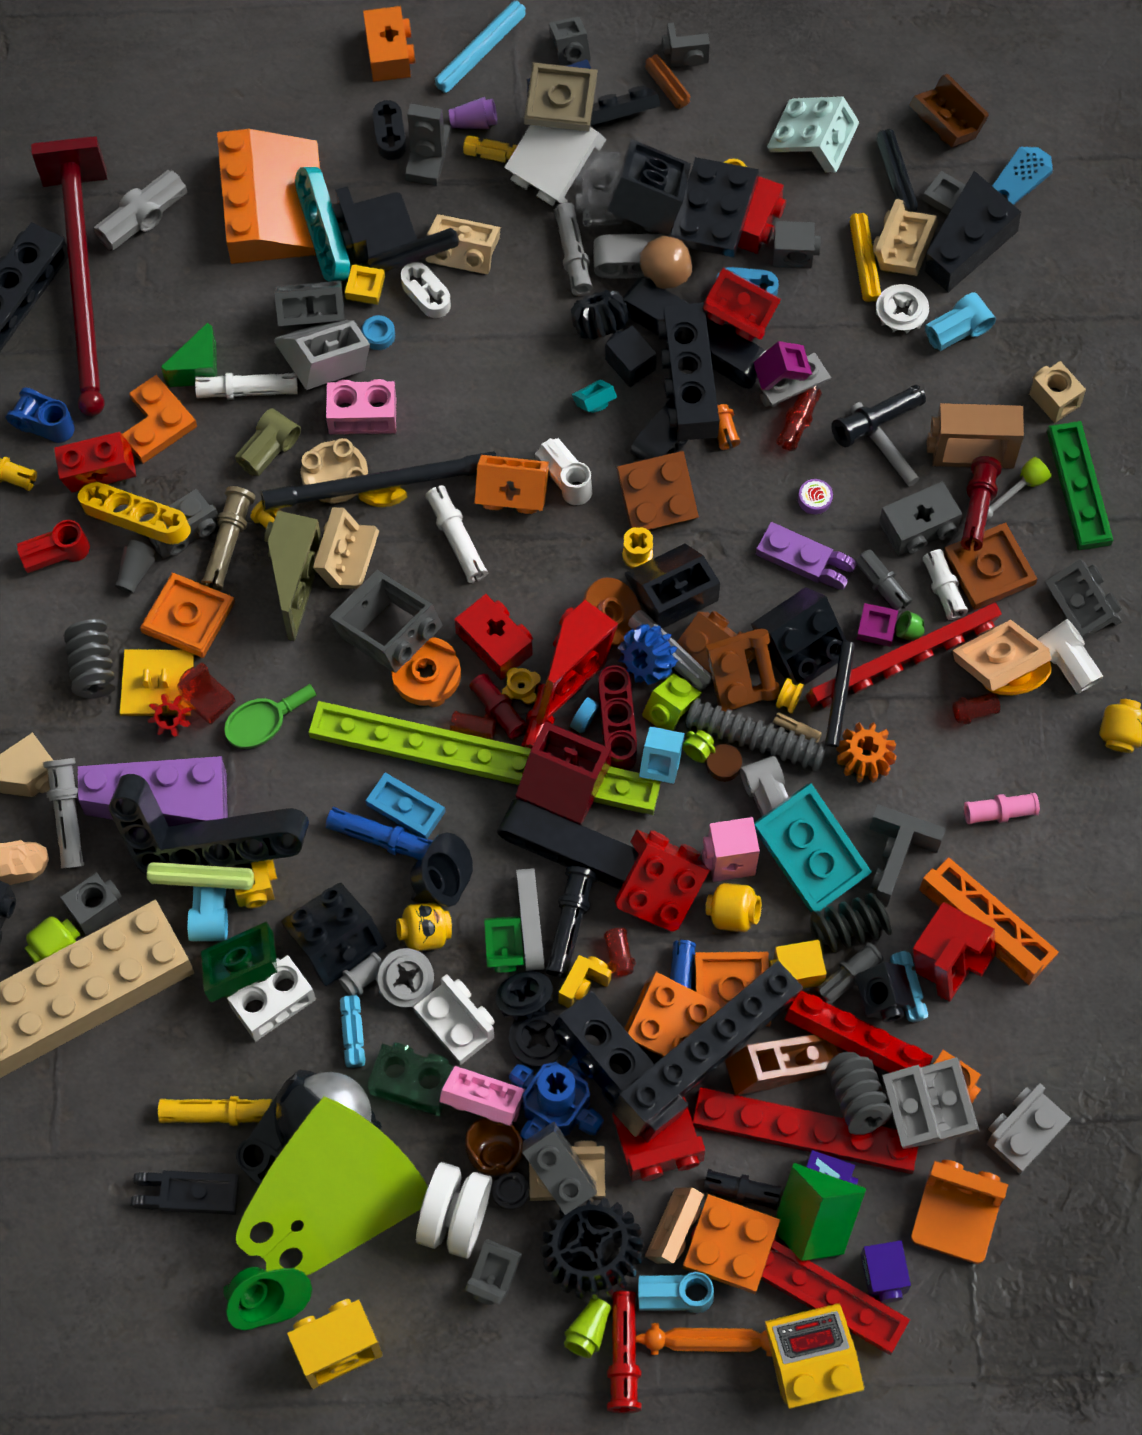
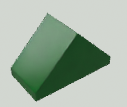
M209 323L205 324L161 366L165 383L169 387L195 386V377H217L216 340L213 327Z

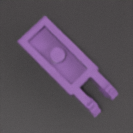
M773 522L770 523L756 549V555L816 583L820 581L837 589H844L848 579L832 569H825L827 564L846 572H853L857 565L855 560L849 557V555L847 556L840 551H833V549Z

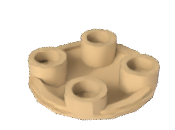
M344 438L320 443L304 453L301 460L302 467L300 473L303 485L368 474L366 459L359 449L353 446L351 441ZM359 493L322 499L320 501L334 504L345 502Z

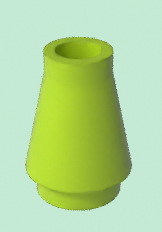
M591 1297L588 1305L565 1331V1336L567 1337L564 1342L565 1347L574 1354L584 1358H591L594 1352H598L611 1306L602 1299L598 1298L596 1301Z

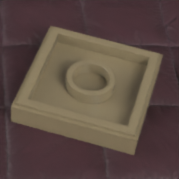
M533 63L524 124L590 132L598 70Z

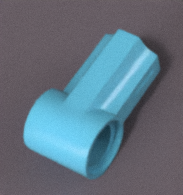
M974 292L961 298L955 304L953 310L927 323L925 332L928 336V341L934 349L937 348L942 351L969 335L978 337L984 334L995 324L996 317L979 295Z
M193 886L192 909H189L188 912L189 941H224L227 939L228 913L225 908L226 888Z
M692 1272L687 1275L639 1276V1311L688 1310L692 1313H702L708 1310L713 1303V1284L710 1278L703 1273ZM695 1284L704 1286L707 1290L706 1297L701 1301L690 1300L686 1296V1291L690 1286Z

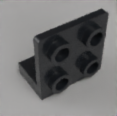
M337 883L333 887L326 889L322 894L302 907L295 909L290 915L281 920L283 927L305 952L319 979L325 986L343 976L342 972L344 970H352L368 958L371 953H378L387 947L372 917L342 883Z

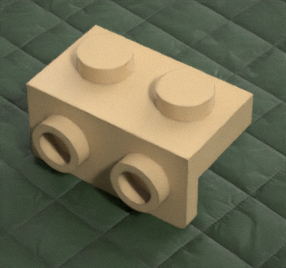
M895 199L892 209L888 210L885 214L884 228L881 236L876 237L873 245V254L877 257L880 270L917 276L937 228V217L935 215L905 211L903 200Z
M332 507L329 519L324 526V534L319 550L314 557V570L331 588L358 589L363 584L379 530L376 526L359 525L345 508Z

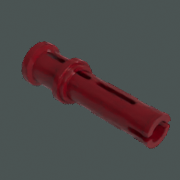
M979 456L971 464L973 477L968 482L966 490L970 501L963 537L960 542L961 546L968 551L971 550L972 540L975 541L974 551L982 548L989 505L996 497L998 491L995 482L996 478L1001 474L1002 466L997 459L990 456Z

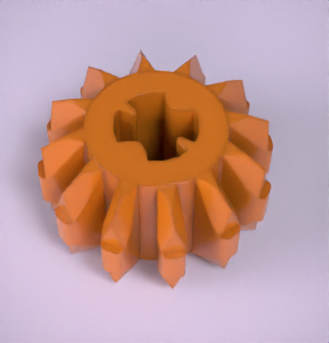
M859 722L855 725V732L849 729L843 732L842 737L844 740H840L839 747H836V750L840 753L837 756L838 765H846L844 769L845 776L855 772L858 783L863 781L864 776H868L874 783L878 779V773L887 776L890 772L889 765L895 764L897 756L893 751L895 750L896 743L895 740H886L889 734L887 729L878 733L875 731L876 725L873 722L869 725V729L865 730ZM863 750H869L870 756L863 755Z

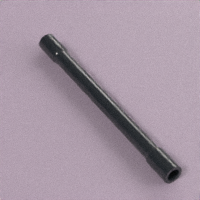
M492 451L468 455L461 459L296 487L285 486L262 490V505L264 511L295 506L298 503L462 475H477V464L481 455L496 456V453Z

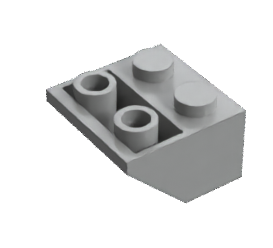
M352 320L323 322L276 337L274 341L306 390L365 371L370 347L369 342Z

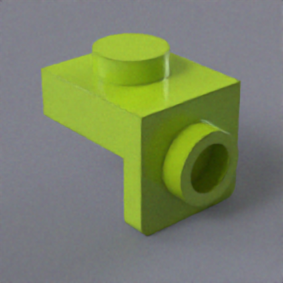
M673 673L653 690L642 716L658 728L674 731L680 717L690 709L695 699L700 698L702 692L693 687L687 680Z

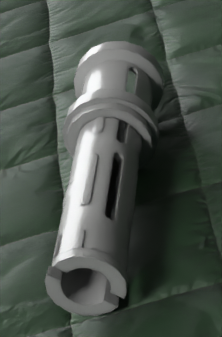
M75 758L43 762V767L48 771L50 790L47 792V798H49V801H53L61 869L84 866L75 798L78 797V788L75 787L72 766L76 763Z

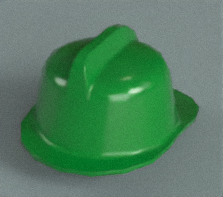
M259 1267L245 1268L232 1278L230 1284L223 1287V1294L228 1301L226 1307L227 1320L234 1328L248 1330L291 1319L299 1314L310 1301L312 1293L311 1281L304 1272L295 1268H282L272 1271Z

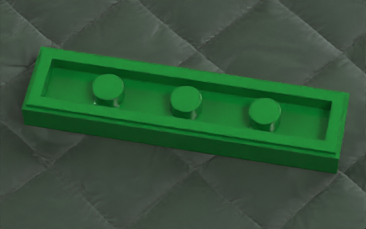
M1082 421L1048 426L1047 435L1078 551L1111 546L1113 536Z

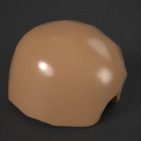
M660 236L648 242L640 253V267L644 276L651 278L658 288H675L686 282L692 273V261L689 250L677 238Z

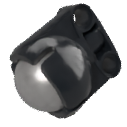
M298 1070L285 1081L248 1140L243 1141L236 1151L238 1165L260 1185L278 1155L323 1096L349 1107L381 1130L382 1124L380 1121L375 1120V1114L371 1110L369 1099L363 1088L355 1080L344 1074L335 1072L316 1074L307 1070ZM257 1145L264 1153V1159L261 1164L254 1157V1149Z

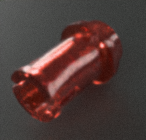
M993 692L970 699L960 697L958 702H954L952 705L954 717L958 723L971 724L972 719L1000 713L999 699L995 698L996 694Z
M454 711L451 722L455 723L450 725V731L493 740L497 720L491 718L489 714L481 717Z
M614 928L606 931L604 938L606 939L610 960L607 964L608 969L612 971L614 977H624L632 974L636 960L631 957L627 930L625 928Z

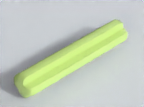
M152 862L148 865L147 880L151 884L250 890L254 884V873L250 868Z

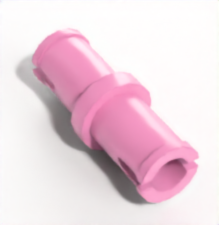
M1036 793L1012 797L1000 794L995 795L994 799L964 803V816L967 824L992 820L1004 823L1008 822L1009 818L1039 815L1040 811Z

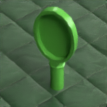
M309 684L287 698H282V701L278 703L263 698L251 700L240 705L229 715L225 723L226 739L234 747L240 749H251L265 744L280 730L283 724V715L288 712L291 713L295 708L316 697V692Z

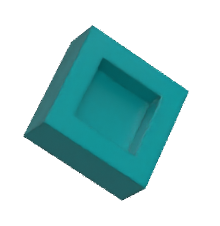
M601 379L572 394L576 406L587 412L601 411L609 405L608 402L617 398L613 385Z

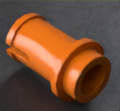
M727 404L717 405L719 413L717 438L719 448L722 450L730 449L726 439L727 435L730 437L732 447L734 448L741 442L732 419L734 411L729 409Z

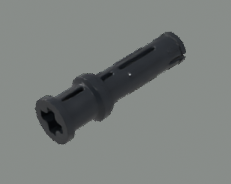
M913 385L907 390L870 408L859 407L854 411L853 415L845 419L840 417L833 420L831 429L835 440L842 447L846 448L853 445L854 440L864 435L871 436L875 434L878 426L923 405L926 402L923 389L914 393L920 389V386Z
M569 866L566 868L565 875L568 879L564 895L559 896L558 900L561 913L545 971L547 974L558 978H567L582 916L590 910L591 903L588 902L592 883H595L598 877L594 871L583 867Z

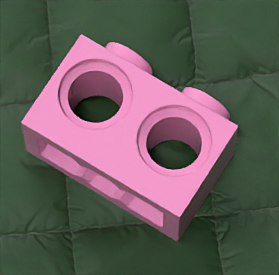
M375 379L370 382L339 380L327 383L326 420L329 434L396 433V391L394 381L387 382L382 379ZM343 403L351 404L350 406L345 408L338 407ZM375 403H384L381 407L372 406Z

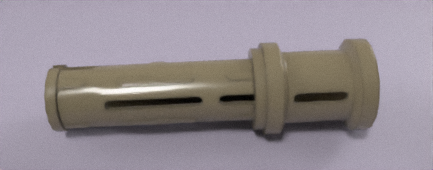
M229 486L226 488L225 496L227 500L223 512L217 516V524L220 528L204 578L201 581L203 585L209 587L215 575L212 586L215 590L223 589V583L238 535L246 529L247 521L245 518L248 508L255 501V495L241 487Z

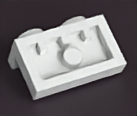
M446 974L441 978L442 984L416 1004L413 1009L459 1065H462L494 1039L492 1025L495 1021L483 1006L477 1009L468 999L471 997V993L461 980L453 981Z

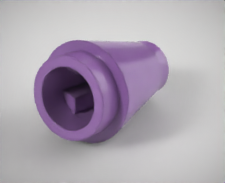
M485 97L449 109L452 129H490L491 125H497V112L494 100H486Z

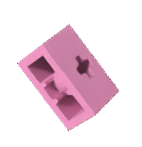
M753 817L710 823L708 837H703L704 849L701 850L703 863L711 870L713 882L755 876L760 850Z

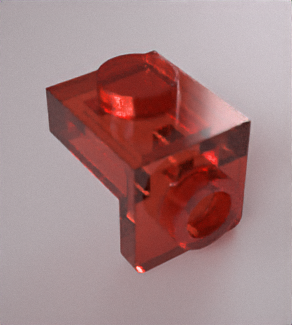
M203 662L195 668L191 667L186 670L177 684L179 694L183 696L182 700L210 725L236 702L234 696L209 674L208 667Z

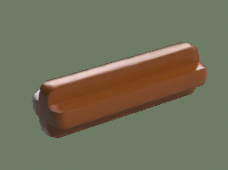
M657 54L647 58L645 61L646 70L675 108L681 109L690 103V94L663 59Z

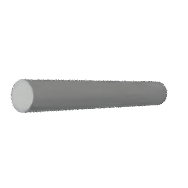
M862 403L854 404L850 409L851 413L854 414L857 408L862 407ZM878 426L875 434L870 436L905 483L908 486L914 485L919 480V477Z

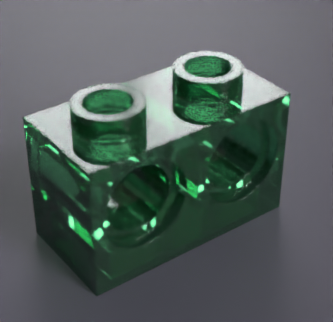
M382 1043L367 1084L370 1095L440 1117L444 1103L439 1102L442 1089L453 1070V1065L448 1064L449 1061L446 1058L436 1054H428L427 1057L415 1054L411 1047L401 1043H393L392 1046ZM394 1064L405 1068L403 1074L396 1078L388 1077L385 1074L386 1069ZM429 1075L440 1079L439 1084L432 1089L423 1088L420 1082Z

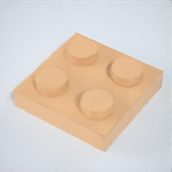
M1012 620L952 650L955 662L991 691L1007 685L1016 678L1034 671L1051 660L1049 648Z

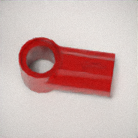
M63 520L57 523L53 531L17 543V550L26 572L30 573L63 560L70 562L80 561L88 555L90 543L77 522ZM77 538L73 543L65 544L67 540Z

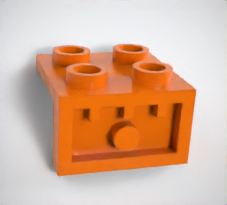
M655 972L646 980L624 1029L639 1046L663 1058L719 1011L721 1006L719 1003Z

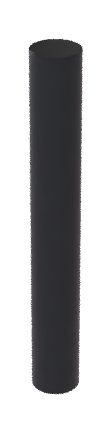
M849 641L841 642L825 745L829 747H839L855 650V643Z

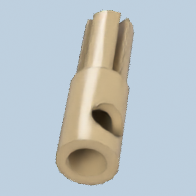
M780 712L774 717L775 724L784 727L788 731H795L796 736L804 734L806 735L805 739L810 740L813 737L816 738L817 743L820 740L822 732Z

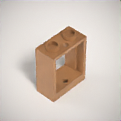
M940 403L938 415L931 418V433L927 435V453H933V466L971 467L972 461L975 458L990 456L997 459L1001 463L1002 468L1014 469L1024 438L1023 406Z

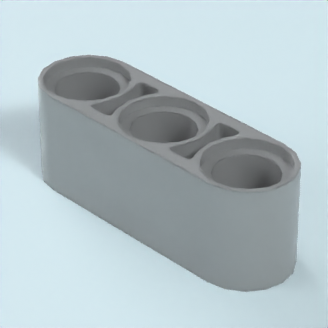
M607 234L597 237L593 242L595 274L602 278H649L644 276L640 267V253L648 242L666 235Z

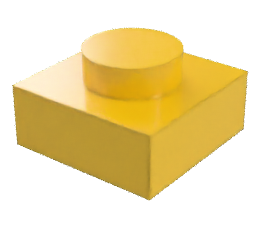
M352 264L345 289V298L347 300L378 305L385 279L384 270Z

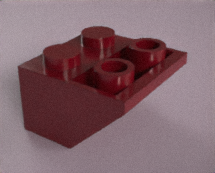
M545 721L530 751L516 798L582 825L611 766V749Z

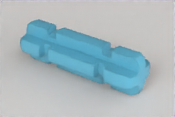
M906 951L891 955V963L905 966L916 1007L905 1011L907 1020L910 1022H920L928 1017L926 1004L921 1002L924 997L916 970L912 971L914 966L912 956Z
M356 995L344 996L340 999L341 1015H344L341 1017L343 1045L346 1048L344 1050L345 1063L348 1068H358L365 1065V1052L361 1048L364 1046L362 1018L359 1015L361 1013L360 999Z

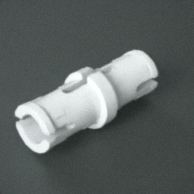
M941 549L931 551V559L929 554L924 555L923 562L926 564L933 581L931 588L933 593L939 596L947 619L955 620L960 618L959 611L963 616L966 615L968 609L957 587L959 580L957 576L952 575L944 556V551Z

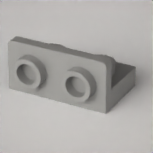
M1041 1083L1033 1091L1026 1087L1012 1103L1017 1108L1008 1117L1002 1113L988 1128L992 1135L987 1145L1020 1175L1071 1120L1066 1113L1043 1094L1046 1088Z

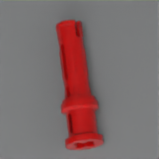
M616 1291L612 1295L613 1365H610L607 1370V1378L611 1379V1401L607 1403V1411L635 1413L642 1410V1404L638 1402V1379L641 1378V1370L636 1365V1293ZM623 1317L625 1318V1346L623 1344Z

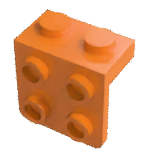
M942 1160L941 1163L934 1161L928 1174L912 1230L911 1240L918 1246L974 1264H981L986 1257L997 1213L1005 1199L1008 1184L1000 1182V1177L989 1172L980 1171L978 1174L965 1171L963 1170L964 1166L955 1161Z

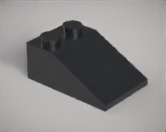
M631 139L612 191L607 211L612 213L618 220L624 222L632 221L642 225L646 231L652 234L661 233L668 236L684 201L691 163Z

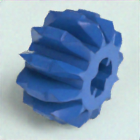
M642 624L635 630L628 631L623 636L625 641L621 642L617 647L624 654L618 662L626 663V671L629 675L634 673L635 683L646 681L648 685L655 684L660 679L663 680L670 676L672 673L671 668L676 666L678 662L672 655L678 647L672 646L669 643L672 634L662 635L661 625L651 628L648 624Z

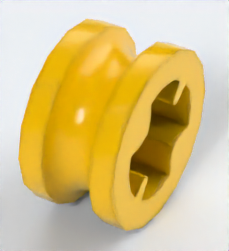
M787 678L777 699L776 707L781 708L785 706L788 708V712L793 713L802 694L804 684L794 685L792 680Z

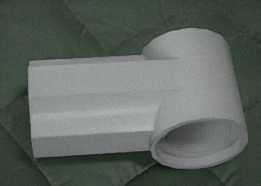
M775 756L740 767V775L749 797H754L761 816H764L789 798L784 788L783 772Z

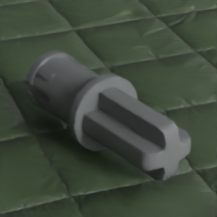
M872 550L864 551L857 557L856 564L872 582L874 592L879 591L892 609L898 610L899 613L902 611V606L906 608L910 605L913 599L907 595L895 580L896 574L893 571L889 572Z
M866 943L846 963L841 961L839 963L840 968L818 986L819 996L826 1003L832 1004L854 984L858 986L856 974L881 963L884 960L883 956L873 944Z

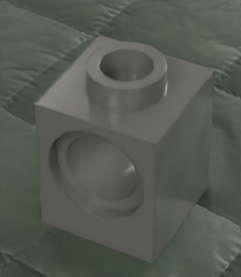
M775 221L773 267L812 268L813 257L820 256L821 236H815V222Z
M97 872L60 897L67 911L86 936L122 912L117 901L122 895L110 879L104 882ZM91 898H103L99 906L94 908L86 907L87 902Z

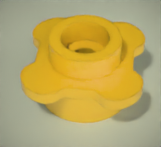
M511 668L507 671V686L502 689V694H507L511 700L519 699L525 704L533 703L536 699L535 688L541 681L539 674L524 668ZM522 683L525 686L524 688H519L518 685Z

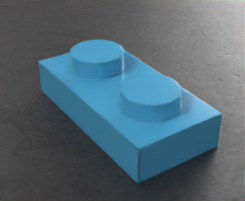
M387 773L383 774L365 800L366 806L425 839H428L445 814L444 806Z

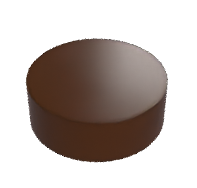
M728 744L715 746V754L711 752L707 757L706 767L708 773L718 781L726 782L735 779L740 773V767H742L740 752Z

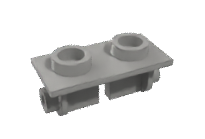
M816 353L807 356L812 375L805 381L783 378L770 390H762L763 394L760 395V398L765 407L769 405L775 407L777 403L813 387H819L822 383L831 379ZM757 378V379H756V382L758 383V385H759V387H760V383H759V380H758V378Z

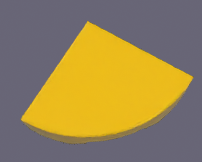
M400 486L358 494L362 502L375 507L393 506L407 498V492Z

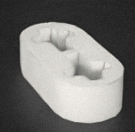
M412 262L405 265L401 271V283L406 294L428 317L441 318L445 316L451 308L448 289L423 263ZM410 277H421L423 286H421L416 280L410 281ZM429 294H430L435 300H440V299H441L442 303L439 304V305H438L436 302H433V303L430 304V296H429Z

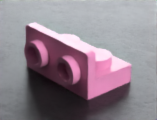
M455 1066L442 1089L439 1102L450 1105L457 1110H465L486 1117L493 1122L511 1125L519 1116L523 1100L522 1094L525 1089Z

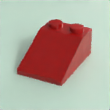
M584 600L575 609L572 607L567 609L559 621L561 630L553 641L555 650L536 722L540 725L545 723L605 666L618 623L587 600Z

